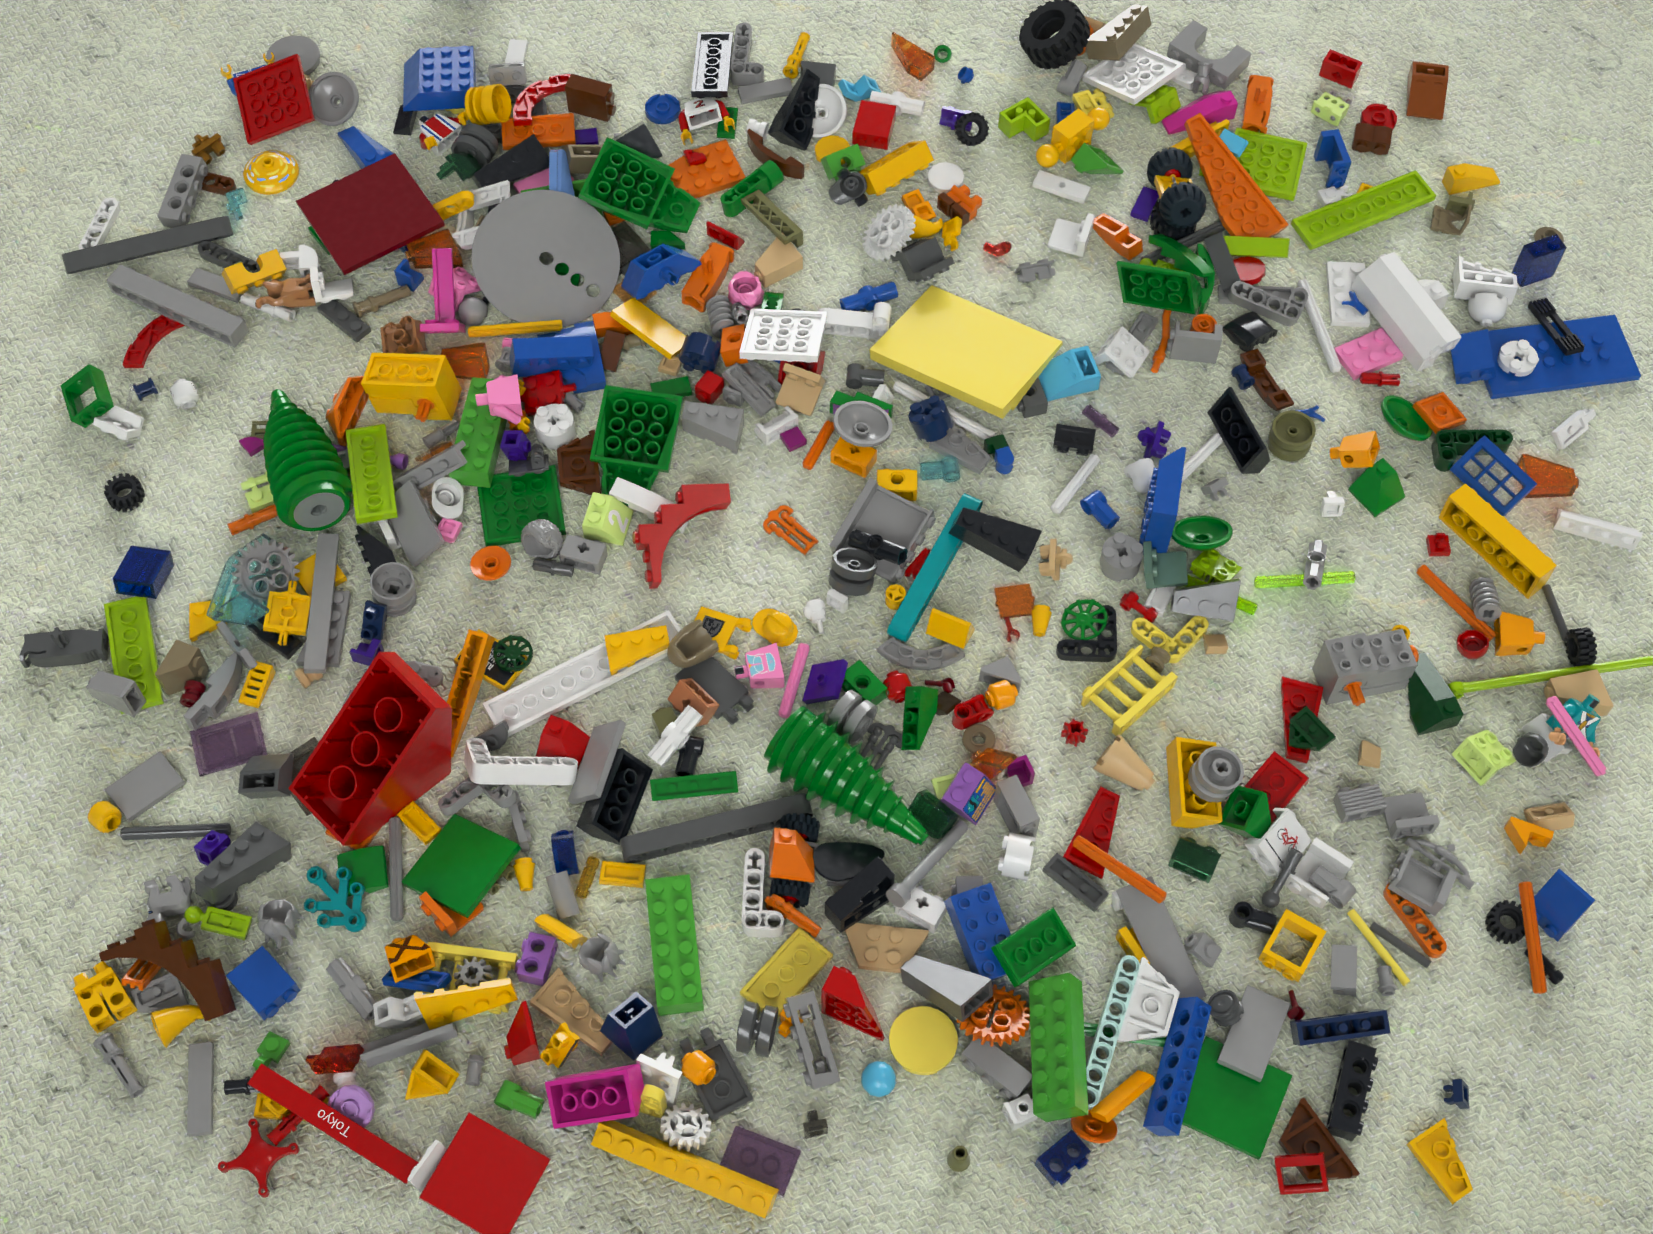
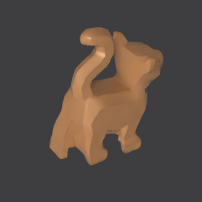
M310 273L303 278H289L284 281L273 279L263 282L268 296L260 297L255 302V306L258 309L264 304L288 308L316 306L315 298L309 297V292H313Z

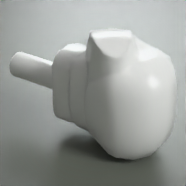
M822 599L809 600L803 608V613L812 623H817L819 634H823L822 622L826 620L825 603Z

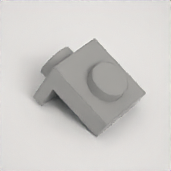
M1204 932L1192 933L1184 941L1187 954L1192 953L1206 967H1212L1222 951V948Z

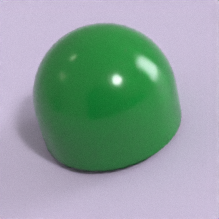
M939 45L934 51V57L938 62L945 63L951 59L952 51L946 45ZM945 51L948 55L945 59H940L938 57L939 52Z

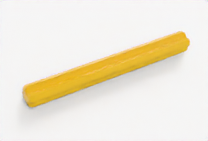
M562 320L470 326L468 328V335L471 338L561 331L563 323Z

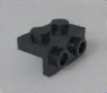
M1057 424L1053 448H1056L1057 452L1068 453L1070 450L1077 451V455L1088 456V453L1092 454L1096 429Z

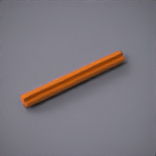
M1426 565L1418 568L1416 573L1475 630L1482 632L1489 638V641L1494 639L1496 632L1484 621L1477 619L1474 611Z
M1078 835L1074 839L1073 847L1157 903H1162L1165 900L1167 893L1082 836Z
M1531 882L1519 883V892L1533 992L1535 994H1543L1547 992L1533 886Z

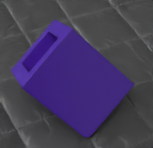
M373 638L370 644L361 642L357 650L351 648L349 653L353 662L370 666L378 652H384L381 640Z

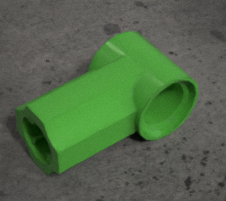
M504 1080L494 1103L505 1110H515L536 1119L543 1108L544 1099L524 1091L522 1087L514 1082Z

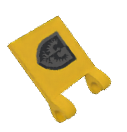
M701 606L694 621L699 619L702 621L703 628L707 630L712 640H716L719 650L717 652L723 653L729 658L737 659L739 656L738 647L727 644L736 627L744 632H750L752 629L751 620L748 618H737Z

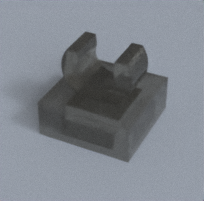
M817 1110L808 1111V1122L803 1123L805 1139L828 1134L826 1118L819 1120Z

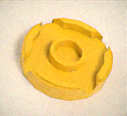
M830 135L823 137L815 145V157L820 162L823 157L850 147L848 141L839 136ZM841 159V165L845 164V160Z

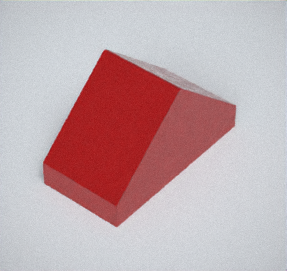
M378 652L288 789L343 846L360 844L389 822L390 818H394L409 803L416 801L451 773L452 707L396 652Z

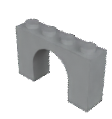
M1193 20L1169 43L1167 57L1186 63V68L1195 73L1198 70L1197 61L1213 63L1209 73L1210 82L1225 90L1248 67L1251 53L1236 45L1223 58L1207 59L1202 57L1196 49L1205 41L1208 28Z

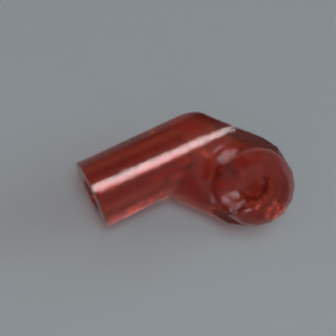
M1008 241L996 245L986 242L983 250L999 257L1010 252L1012 245Z

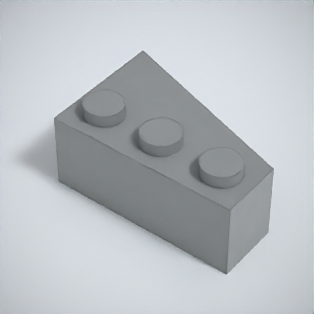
M685 401L682 414L683 431L703 440L713 441L715 445L719 447L724 446L732 450V453L737 454L744 426V409Z

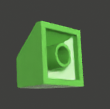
M1083 143L1071 159L1075 164L1074 168L1080 173L1122 174L1124 172L1102 149Z

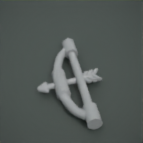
M1411 837L1406 840V845L1415 851L1418 850L1434 862L1430 868L1437 872L1443 868L1447 872L1451 869L1458 873L1443 862L1446 859L1451 864H1455L1463 873V876L1458 873L1456 877L1461 884L1468 889H1471L1475 882L1470 879L1467 869L1454 854L1450 853L1455 851L1454 844L1447 845L1448 849L1446 850L1441 845H1436L1427 840H1414ZM1420 845H1424L1431 849H1434V851L1442 857L1438 859Z

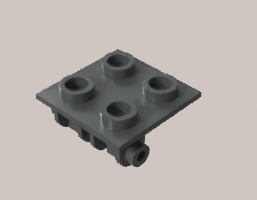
M534 444L531 447V457H527V460H509V476L520 477L526 473L534 472L535 474L545 472V470H549L548 454L544 455L543 447L540 444Z

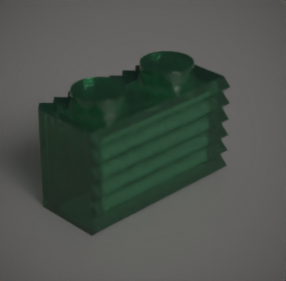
M927 789L918 792L908 808L912 815L927 830V834L935 839L943 838L959 818L954 811Z
M1180 837L1168 866L1209 883L1221 854L1217 853V850L1211 846L1203 847L1197 844L1193 838Z

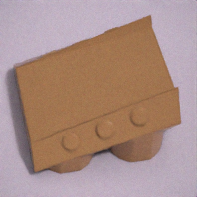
M405 316L398 324L390 322L381 327L383 353L411 354L427 351L425 333L420 332L421 320H414L411 316Z

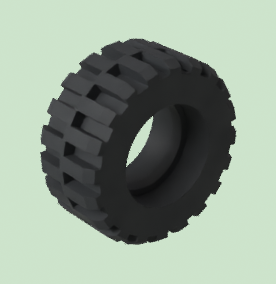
M1069 0L1045 2V5H1040L1037 7L1038 9L1032 11L1029 17L1024 20V26H1021L1019 34L1020 45L1031 62L1039 68L1057 69L1061 65H1067L1068 62L1074 61L1076 56L1083 52V47H1086L1088 43L1087 39L1090 36L1088 21L1079 7Z

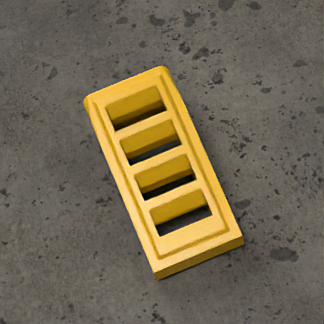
M256 661L257 666L249 670L238 702L259 709L276 672L272 665ZM252 687L259 688V691L254 690V689H251V688H252ZM248 694H250V695H254V696H257V697H256V699H253V698H250V697H247V696H248Z

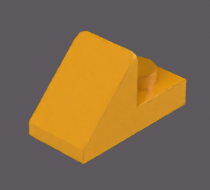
M1512 816L1504 827L1519 854L1526 848L1527 842L1537 847L1546 848L1554 834V831Z

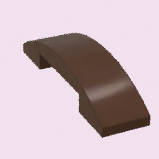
M751 129L747 130L748 146L762 164L771 160L780 168L784 176L795 179L804 178V164L792 156L786 160L763 145V137Z
M1258 349L1240 354L1242 364H1246L1248 373L1255 379L1253 387L1269 407L1278 411L1294 405L1287 391L1279 388L1266 369V360Z

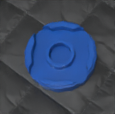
M656 94L650 97L645 104L646 117L655 124L664 125L672 123L678 118L681 111L679 101L670 94H665V96Z

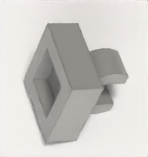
M1222 477L1202 486L1201 490L1204 495L1210 494L1213 501H1218L1217 492H1220L1222 497L1227 496V490L1223 487L1229 483L1226 477Z

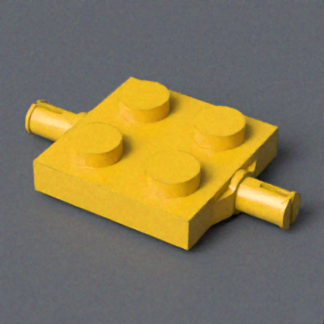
M292 581L288 582L287 591H269L263 631L279 633L278 644L281 646L282 640L283 646L287 645L288 635L306 636L311 596L296 593V581H293V587Z

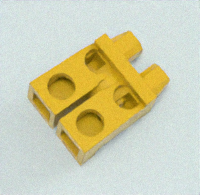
M104 961L93 967L96 975L90 979L85 973H81L73 978L76 986L73 990L78 997L90 1026L97 1034L117 1023L105 1001L119 1021L138 1010L125 987L122 986V982L116 972Z

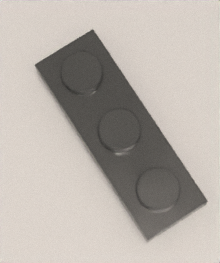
M336 299L328 303H322L317 307L320 314L355 342H359L371 332L370 326Z
M1058 853L1043 867L1042 871L1094 912L1109 895L1107 891Z

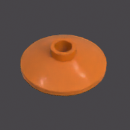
M487 546L478 550L473 555L470 567L472 573L477 578L492 581L501 578L508 572L511 566V557L502 547Z
M1088 1110L1089 1115L1073 1117L1071 1119L1073 1131L1087 1141L1107 1143L1112 1141L1117 1135V1125L1113 1119L1106 1123L1093 1118L1090 1110Z

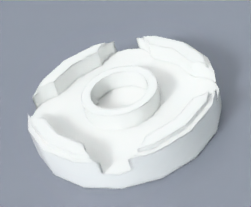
M942 162L931 167L927 180L929 186L934 188L936 192H944L946 194L954 185L958 188L963 185L964 174L959 166L949 162Z

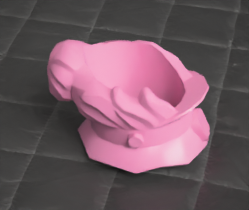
M747 271L736 273L728 285V299L732 305L740 303L746 310H751L761 304L764 291L759 277Z

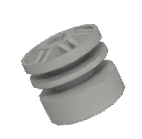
M396 562L382 564L374 570L370 578L373 602L387 605L386 615L390 617L402 616L411 611L416 604L417 598L411 570L407 566Z

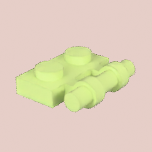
M267 471L264 472V475L256 478L250 477L247 479L248 481L240 483L243 491L249 488L252 489V491L245 493L252 513L274 504L270 484L257 488V485L268 482Z

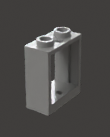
M1017 775L997 782L993 801L1009 831L1036 837L1040 817Z

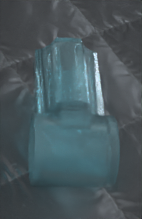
M947 456L942 458L941 461L920 463L921 480L943 479L945 482L959 480L958 459L954 456Z

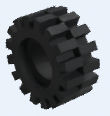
M970 112L962 115L956 122L955 135L958 136L957 139L962 144L967 146L981 144L989 134L988 121L980 113ZM969 122H974L978 125L977 135L969 136L966 133L965 127Z
M121 473L119 478L113 476V481H107L108 485L104 487L106 490L104 494L111 507L116 509V511L120 512L122 509L123 512H127V508L132 511L134 510L133 506L138 508L140 506L138 502L142 503L144 501L142 498L145 497L144 489L138 478L134 475L130 476L129 473H126L124 477ZM124 489H132L126 496H117Z
M1588 627L1570 629L1566 633L1567 636H1565L1567 641L1565 643L1567 647L1566 654L1568 653L1567 657L1573 666L1594 664V660L1597 659L1595 656L1597 655V644H1595L1596 638L1593 637V631Z
M1504 900L1503 903L1501 901L1498 902L1486 916L1487 932L1492 931L1490 936L1493 938L1496 935L1498 937L1496 941L1498 942L1503 939V944H1508L1509 942L1514 944L1525 935L1521 904L1518 907L1515 906V901H1511L1510 904L1508 900ZM1502 915L1510 916L1515 921L1516 927L1514 929L1504 927L1500 922V917Z

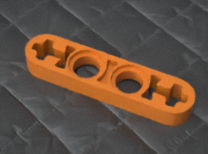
M1389 882L1383 891L1385 900L1423 951L1431 958L1441 957L1447 948L1443 937L1420 907L1406 899L1398 904V901H1401L1403 897L1390 893L1391 890L1387 889L1390 884ZM1410 906L1414 914L1406 915L1402 907ZM1416 924L1425 925L1427 933H1419L1416 929ZM1432 944H1438L1440 948L1438 950L1432 949L1431 946Z

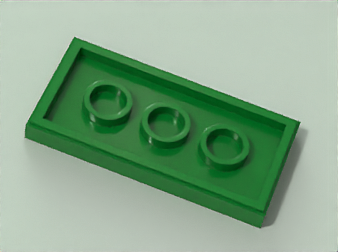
M1052 907L991 947L1015 988L1076 947V944L1054 907Z

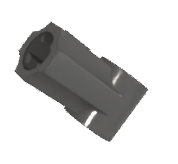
M852 363L847 367L846 386L851 389H859L862 386L878 387L880 384H884L885 370L867 369L861 364Z

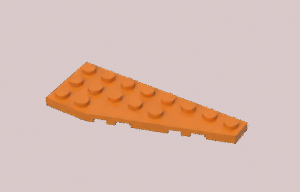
M1199 113L1186 120L1184 125L1220 221L1230 236L1271 238L1286 229L1289 224L1203 115Z
M726 139L693 149V152L703 153L706 156L707 161L704 164L689 166L683 155L668 165L675 168L670 179L673 181L674 186L685 190L695 199L734 187L746 178ZM603 211L609 226L626 221Z

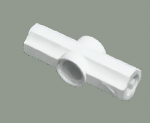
M872 91L870 95L871 102L895 105L896 116L902 113L917 116L923 115L925 101L907 98L902 92L896 91L891 95Z
M688 705L675 722H671L664 729L661 739L648 753V756L663 767L674 752L685 745L690 737L689 734L703 716Z

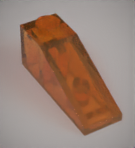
M986 748L983 752L979 749L970 757L972 761L969 765L985 774L991 780L1018 757L1013 753L992 748Z

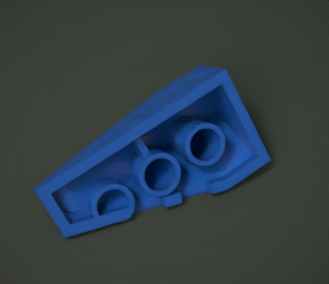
M354 126L337 133L361 169L394 154Z

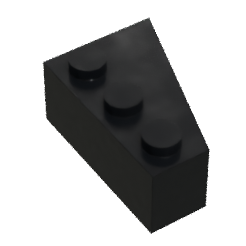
M879 857L875 858L847 884L826 900L825 916L840 933L889 902L886 897V891L894 884L895 874Z

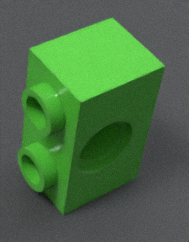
M858 144L821 159L828 180L835 178V181L839 180L837 173L844 168L841 165V159L846 161L850 172L862 171L861 167L866 164Z

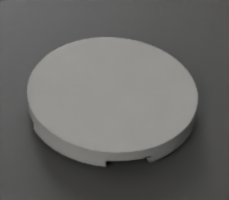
M304 36L281 38L270 46L266 54V59L270 60L272 52L275 57L274 62L298 54L301 59L303 72L306 75L312 73L320 63V51L317 44Z

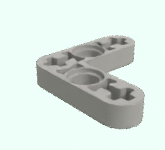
M468 777L439 800L438 806L444 815L450 816L458 812L481 793L486 794L501 808L512 806L516 802L517 797L509 785L476 784ZM499 785L496 789L491 790L494 786ZM468 789H471V790H470L469 792H467L466 794H463L464 791H466V790H468Z

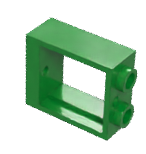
M90 364L60 385L70 420L84 428L92 424L95 417L104 415L114 407L104 372ZM93 386L97 399L84 408L80 395Z

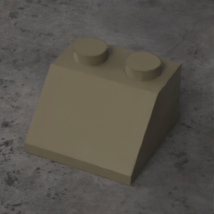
M176 640L156 671L155 676L167 695H172L183 691L184 685L188 680L201 682L207 676L209 667L198 647Z

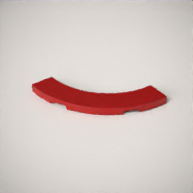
M571 74L551 76L548 80H539L525 88L517 97L513 107V125L531 126V113L536 104L551 94L565 91V85Z
M163 315L154 319L138 333V337L133 344H130L124 357V368H144L147 357L154 346L166 335L185 325Z

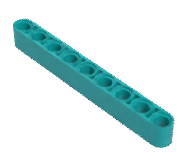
M966 493L962 495L894 615L887 630L888 635L904 642L909 640L963 543L960 539L949 534L955 518L963 507L980 512L983 505L982 500Z

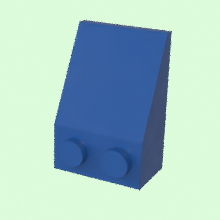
M1559 868L1534 896L1538 925L1544 929L1546 935L1558 942L1594 903L1595 899Z

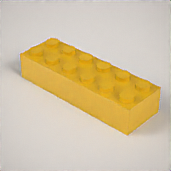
M1466 483L1449 495L1438 518L1527 599L1542 589L1557 566L1553 560L1541 552L1520 530L1512 526L1504 516L1500 515L1492 508L1490 503L1483 500Z

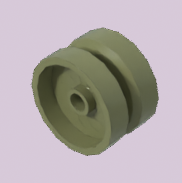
M1295 410L1284 411L1278 414L1273 420L1268 435L1267 444L1269 450L1274 456L1284 461H1298L1308 454L1315 437L1316 428L1314 422L1308 415Z

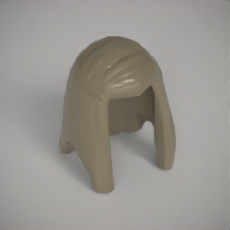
M699 619L684 626L674 636L668 646L667 655L670 662L675 666L688 668L711 658L719 650L716 640H712L707 630L703 628V623Z

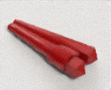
M924 548L905 570L906 577H910L912 574L913 579L916 578L929 555L930 549Z

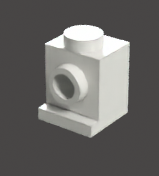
M1029 1094L1003 1103L1002 1112L1012 1131L1038 1118L1033 1114V1098H1030ZM1024 1105L1027 1111L1022 1112L1019 1107Z

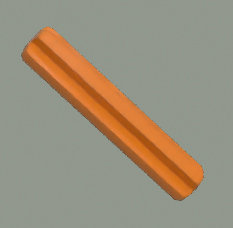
M825 421L803 461L804 468L811 470L814 467L835 429L833 422Z

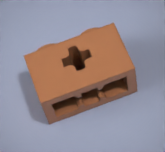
M692 678L679 680L668 697L675 710L682 713L689 705L703 716L696 727L708 724L720 706Z

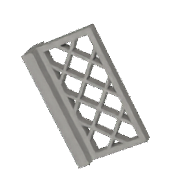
M454 1022L429 1030L427 1024L424 1023L361 1045L363 1054L360 1057L362 1062L366 1060L367 1066L371 1067L458 1037Z

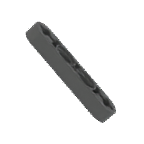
M203 241L198 245V252L202 259L222 268L232 266L235 262L241 261L247 271L250 272L251 270L252 273L260 271L257 261L216 243ZM220 255H227L223 260L218 259Z

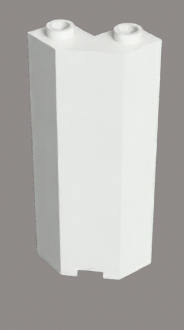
M1395 252L1381 255L1374 263L1356 275L1355 281L1351 286L1417 372L1431 367L1440 354L1454 349L1462 338Z

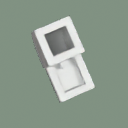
M299 245V251L280 252V257L286 270L299 269L302 278L310 273V267L318 266V271L321 272L317 253L309 246Z
M414 995L405 999L388 997L373 1004L375 1026L389 1029L405 1028L418 1024L417 1020L423 1018Z

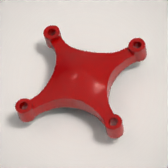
M253 1118L248 1122L251 1128V1138L245 1150L230 1162L221 1161L218 1164V1169L222 1173L234 1169H242L252 1173L259 1183V1195L262 1198H266L270 1194L267 1187V1179L274 1164L287 1155L298 1154L300 1148L296 1143H291L287 1147H276L266 1143L260 1135L259 1122Z

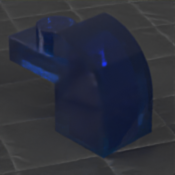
M560 830L553 833L551 843L556 873L567 870L568 875L579 874L573 830Z

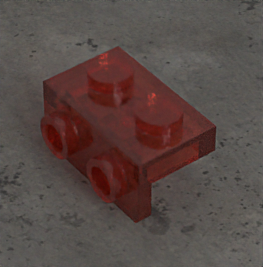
M360 1044L324 1047L321 1054L308 1055L305 1060L317 1075L352 1072L358 1064L364 1049Z

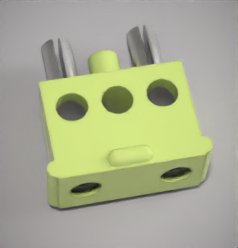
M1334 90L1330 93L1324 92L1318 100H1314L1311 113L1338 126L1339 122L1346 116L1352 100L1347 99L1344 102L1341 97L1336 98L1337 92H1334Z

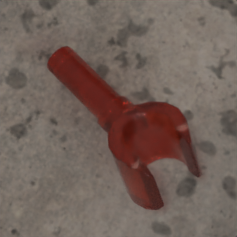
M1005 617L1004 620L1008 630L1007 642L1011 643L1010 635H1015L1018 641L1020 637L1019 631L1013 629L1009 617Z

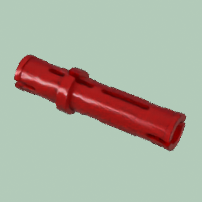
M320 1084L311 1093V1095L322 1102L330 1096ZM292 1112L287 1117L284 1115L281 1118L282 1122L266 1136L277 1146L291 1131L295 1132L297 1130L296 1126L303 1119Z

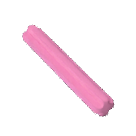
M800 643L798 645L779 709V716L782 718L790 717L809 653L808 644Z

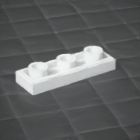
M1039 170L1032 186L1082 204L1085 203L1091 187L1042 170Z

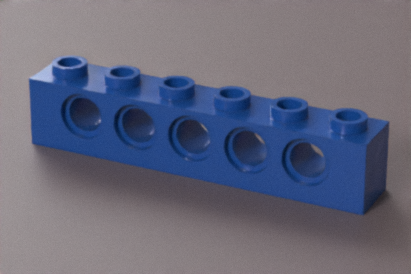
M1198 997L1178 998L1155 1079L1156 1082L1153 1086L1143 1127L1157 1136H1179L1212 1008Z

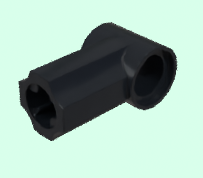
M690 736L685 745L679 749L680 754L675 770L676 775H694L698 757L702 755L704 738Z
M1242 901L1234 906L1229 915V921L1236 928L1247 927L1271 935L1276 924L1277 915L1255 909L1249 903ZM1237 912L1243 913L1246 918L1240 917Z

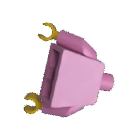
M500 375L486 383L487 393L475 394L477 406L489 405L491 416H498L517 425L518 430H522L524 433L530 429L528 426L530 419L527 417L521 419L523 415L520 395H523L526 388L523 387V380H518L517 375L508 377Z

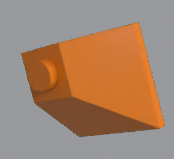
M774 827L769 846L770 877L814 883L813 849L796 830Z

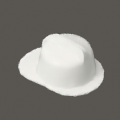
M442 477L434 483L432 488V508L443 518L454 519L459 517L463 511V488L456 479Z

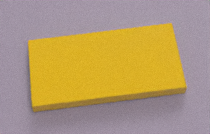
M634 297L612 310L610 316L669 360L680 353L686 335Z

